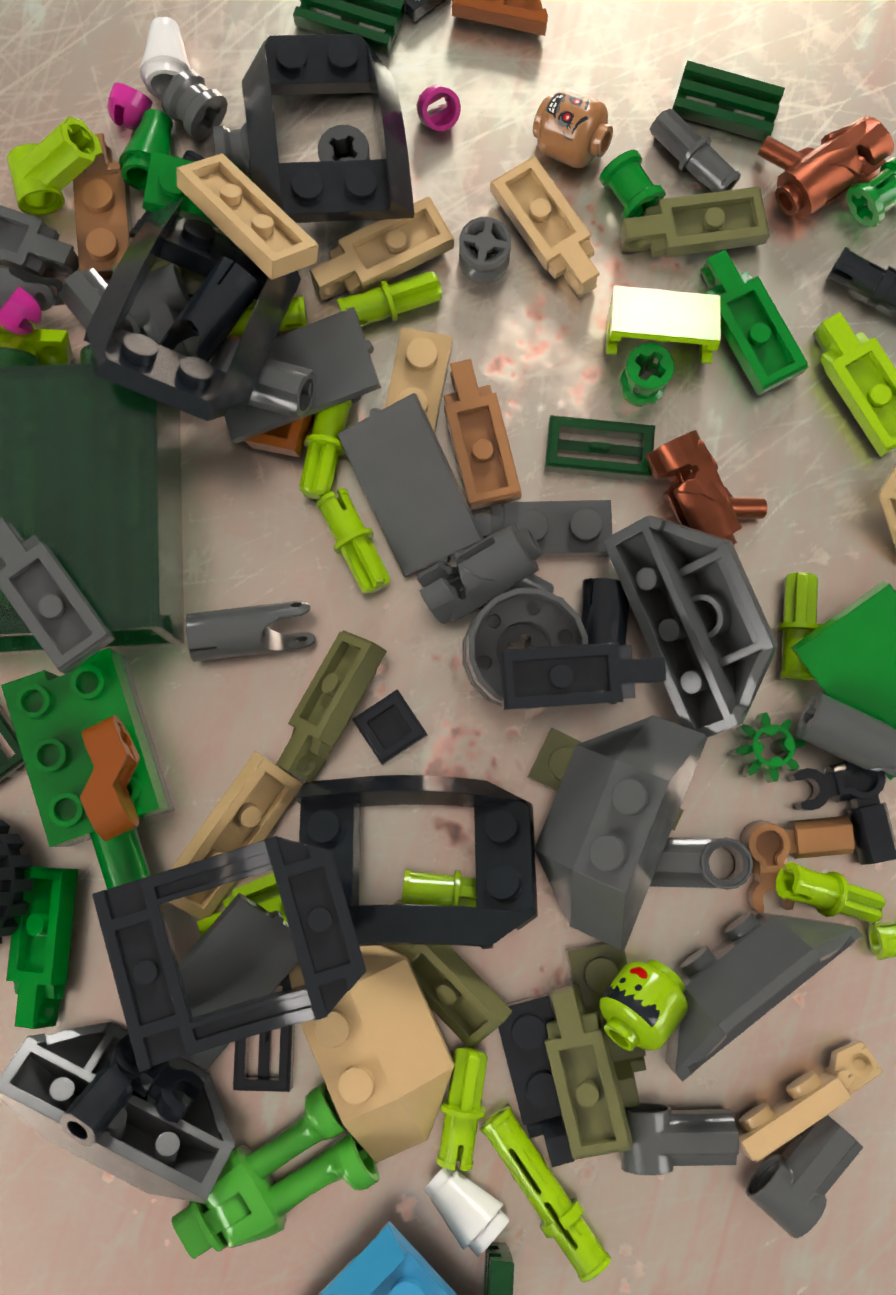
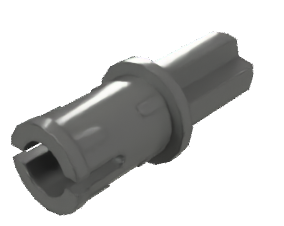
M669 108L662 111L656 117L650 127L651 134L680 162L678 168L682 173L688 170L710 193L733 189L741 178V174L735 171L710 146L712 140L709 136L702 138L673 109Z

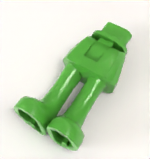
M325 1082L320 1083L305 1096V1113L278 1136L254 1151H251L249 1147L243 1144L232 1151L205 1204L190 1201L188 1207L172 1216L173 1228L187 1253L193 1259L212 1247L219 1252L227 1248V1246L235 1248L268 1238L284 1230L287 1220L286 1213L310 1195L329 1184L344 1180L354 1190L361 1191L368 1189L380 1180L376 1162L348 1132L298 1170L279 1182L274 1183L270 1175L271 1173L318 1142L332 1139L347 1130L340 1120Z

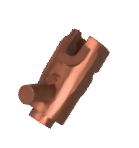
M865 115L852 124L825 135L821 139V146L816 149L807 147L796 151L768 135L757 155L785 170L777 179V189L775 191L777 203L786 214L805 219L842 193L848 191L855 184L856 180L865 179L886 162L885 158L893 153L894 142L889 131L880 121Z
M697 430L677 437L645 455L655 480L664 479L671 481V486L663 493L665 501L671 505L680 525L730 540L735 545L737 541L733 533L742 529L738 519H763L767 514L768 506L764 498L733 497L728 489L724 487L717 472L718 465L704 442L700 439Z

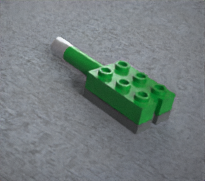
M111 648L98 651L68 674L57 676L43 670L2 684L3 694L49 847H71L92 839L107 889L151 876L137 828L106 842L96 833L80 800V796L94 770V765L83 741L82 730L116 715L129 732L141 758L126 787L137 811L139 822L175 810L127 658Z

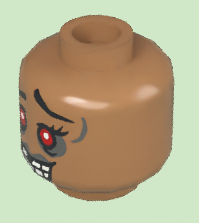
M564 88L555 93L553 97L547 96L540 104L534 118L533 135L537 138L538 147L544 156L574 168H584L591 163L595 156L601 158L606 153L612 140L613 127L608 125V110L605 103L577 91Z

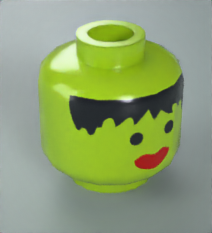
M648 960L646 963L636 961L626 964L604 991L599 1002L601 1013L607 1021L604 1026L606 1034L617 1045L628 1051H633L635 1047L647 1051L662 1048L688 1011L687 1000L683 994L686 989L680 977L669 967L655 960Z

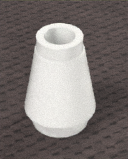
M158 17L150 22L140 69V76L147 90L153 96L162 99L165 89L171 80L179 73L190 70L180 34V27L176 21L168 17Z
M442 1168L423 1189L431 1197L430 1200L446 1222L461 1248L464 1250L468 1246L478 1257L510 1221L500 1210L503 1203L457 1170Z

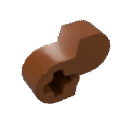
M116 715L82 730L83 741L94 765V770L80 796V800L96 833L106 842L139 826L138 814L126 787L141 758L129 732Z

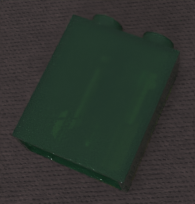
M91 344L81 349L79 364L40 365L39 358L32 353L14 348L0 347V517H3L8 524L12 523L24 540L35 534L43 543L49 546L115 640L104 648L183 645L184 599L180 410L96 376L91 362L93 351ZM0 589V654L44 652V649Z

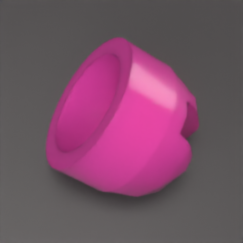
M114 83L108 97L107 109L114 124L118 126L124 124L126 129L134 130L139 126L143 113L151 109L153 102L148 96L128 85Z
M441 85L427 87L419 95L416 104L417 113L422 123L436 131H446L452 128L458 121L461 112V104L457 94L453 90ZM443 97L445 98V104L427 111L430 104Z
M18 286L0 309V326L16 335H25L34 331L29 321L36 324L41 323L42 312L33 296Z

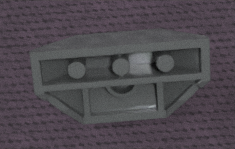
M646 516L605 538L603 543L652 657H665L666 681H663L681 725L711 737L743 724L778 648V644L732 541L655 516Z
M653 715L575 746L534 849L570 927L619 950H625L708 736L706 734Z
M747 912L737 918L725 929L724 932L728 936L725 941L712 951L707 946L699 949L680 966L684 973L679 977L685 985L686 990L683 994L687 1000L688 1011L667 1040L666 1064L683 1082L700 1066L824 966L862 938L863 935L854 926L770 913H758L754 916L752 912Z
M111 1022L67 1029L46 1036L43 1033L26 1037L0 1075V1100L45 1140L148 1194L206 1203L235 1147L232 1133L228 1129L210 1073L181 1058L171 1060L169 1066L174 1070L185 1069L192 1071L204 1083L195 1100L181 1091L173 1092L174 1097L187 1106L178 1123L170 1122L160 1115L156 1108L155 1099L149 1095L144 1098L136 1091H133L132 1097L92 1146L84 1147L63 1132L60 1118L103 1068H108V1064L119 1041L129 1034L128 1031Z

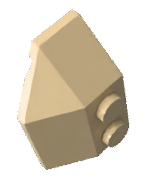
M383 945L360 946L367 971L328 1014V1017L300 1023L342 1124L376 1163L428 1140L455 1066L408 957ZM299 962L289 973L291 988L305 985Z

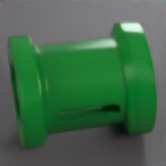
M633 149L613 159L603 169L599 177L602 185L605 188H611L623 205L622 215L624 218L644 216L646 208L657 206L659 199H663L666 196L661 185H654L641 167V155L637 150Z
M895 157L883 163L880 173L866 183H855L846 192V201L851 214L865 227H875L880 224L884 219L885 213L896 206Z
M656 343L641 344L630 352L625 369L619 380L622 396L629 404L643 407L645 405H654L662 398L666 385L670 382L674 372V360L671 353ZM654 358H657V359H658V363H657V364H656V363H653ZM645 371H648L651 374H653L647 379V381L639 377L642 376L645 373ZM635 387L639 389L638 393H635Z

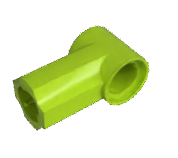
M68 116L39 144H23L10 150L7 155V162L17 205L22 212L28 215L41 216L60 210L65 204L63 188L102 154L98 137L88 129L84 121Z

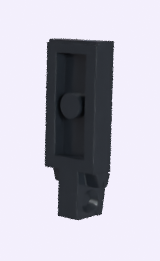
M619 642L499 651L503 710L623 702V699L636 698L635 684L666 681L665 657L633 659L632 645L619 646Z
M546 993L508 1003L506 1005L512 1012L498 1029L523 1125L527 1126L529 1138L544 1135L552 1167L574 1162L545 1045V1040L548 1038L546 1023L555 1021L549 996Z

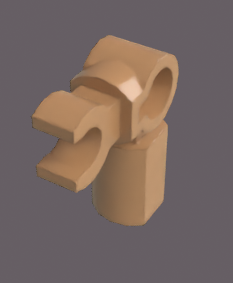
M847 816L795 820L789 821L787 828H782L774 823L757 820L748 824L741 834L740 842L747 847L753 861L752 873H754L755 880L750 884L747 892L748 903L751 909L756 913H764L763 896L768 890L776 889V877L781 868L786 869L785 864L787 863L789 853H791L794 859L852 854L855 850L853 825ZM779 896L780 907L785 910H793L795 901L786 900Z

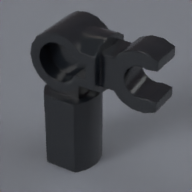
M848 761L827 766L825 774L817 769L806 768L793 771L788 775L789 781L805 779L813 786V795L809 800L795 803L797 810L809 811L819 809L826 804L829 797L836 803L850 800L852 808L847 809V813L853 825L854 842L860 865L896 859V840L886 802L880 803L879 793L883 790L886 783L884 771L865 770Z
M128 1034L119 1041L108 1064V1068H103L61 1116L60 1125L63 1132L82 1146H92L132 1097L133 1091H136L144 1098L149 1095L155 1099L156 1108L160 1115L170 1122L178 1123L187 1106L177 1100L173 1092L181 1091L195 1100L204 1083L192 1071L185 1069L174 1070L169 1066L170 1061L139 1072Z

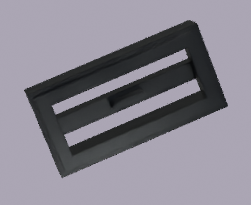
M289 974L279 984V986H282V991L291 988ZM295 1024L282 1027L280 1030L279 1078H271L272 1031L259 1034L258 1078L248 1077L250 1037L235 1041L233 1090L290 1092L292 1090Z

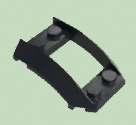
M360 34L269 36L261 45L242 79L252 182L296 223L414 218L407 141L396 83L392 74ZM371 93L378 129L381 159L279 163L272 95Z
M183 197L152 213L136 234L118 263L86 330L84 341L91 344L93 350L91 362L96 376L205 421H211L225 416L229 406L237 404L247 408L276 335L289 309L292 298L299 287L301 278L297 270L271 280L227 236L216 232L211 225L197 219L188 220L179 216L184 200ZM225 256L243 267L262 286L261 291L255 298L257 300L227 373L212 367L203 359L188 357L159 345L146 335L131 333L121 329L138 292L158 258L174 263L206 278L220 257Z
M428 775L353 777L312 781L311 783L305 782L293 797L300 804L299 842L330 850L333 853L359 946L462 945L491 949L494 943L515 928L520 930L538 917L533 805L486 780ZM382 805L474 807L476 907L412 904L359 906L361 807Z
M275 836L92 894L139 1072L151 1069L153 1066L186 1055L190 1056L254 1035L301 1022L328 1017V1014L367 971L333 853L330 850ZM273 870L305 985L192 1017L162 904Z

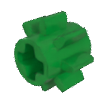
M765 712L756 716V730L745 724L736 727L735 730L743 739L740 747L732 749L730 755L741 756L747 764L743 769V776H751L758 770H763L766 782L771 783L778 781L779 772L777 767L781 766L787 771L799 769L798 763L792 757L795 749L804 746L805 741L794 740L792 734L788 731L792 724L791 719L783 720L777 725H771L770 717ZM770 737L773 740L770 750L776 756L763 759L760 754L763 752L764 746L758 740Z

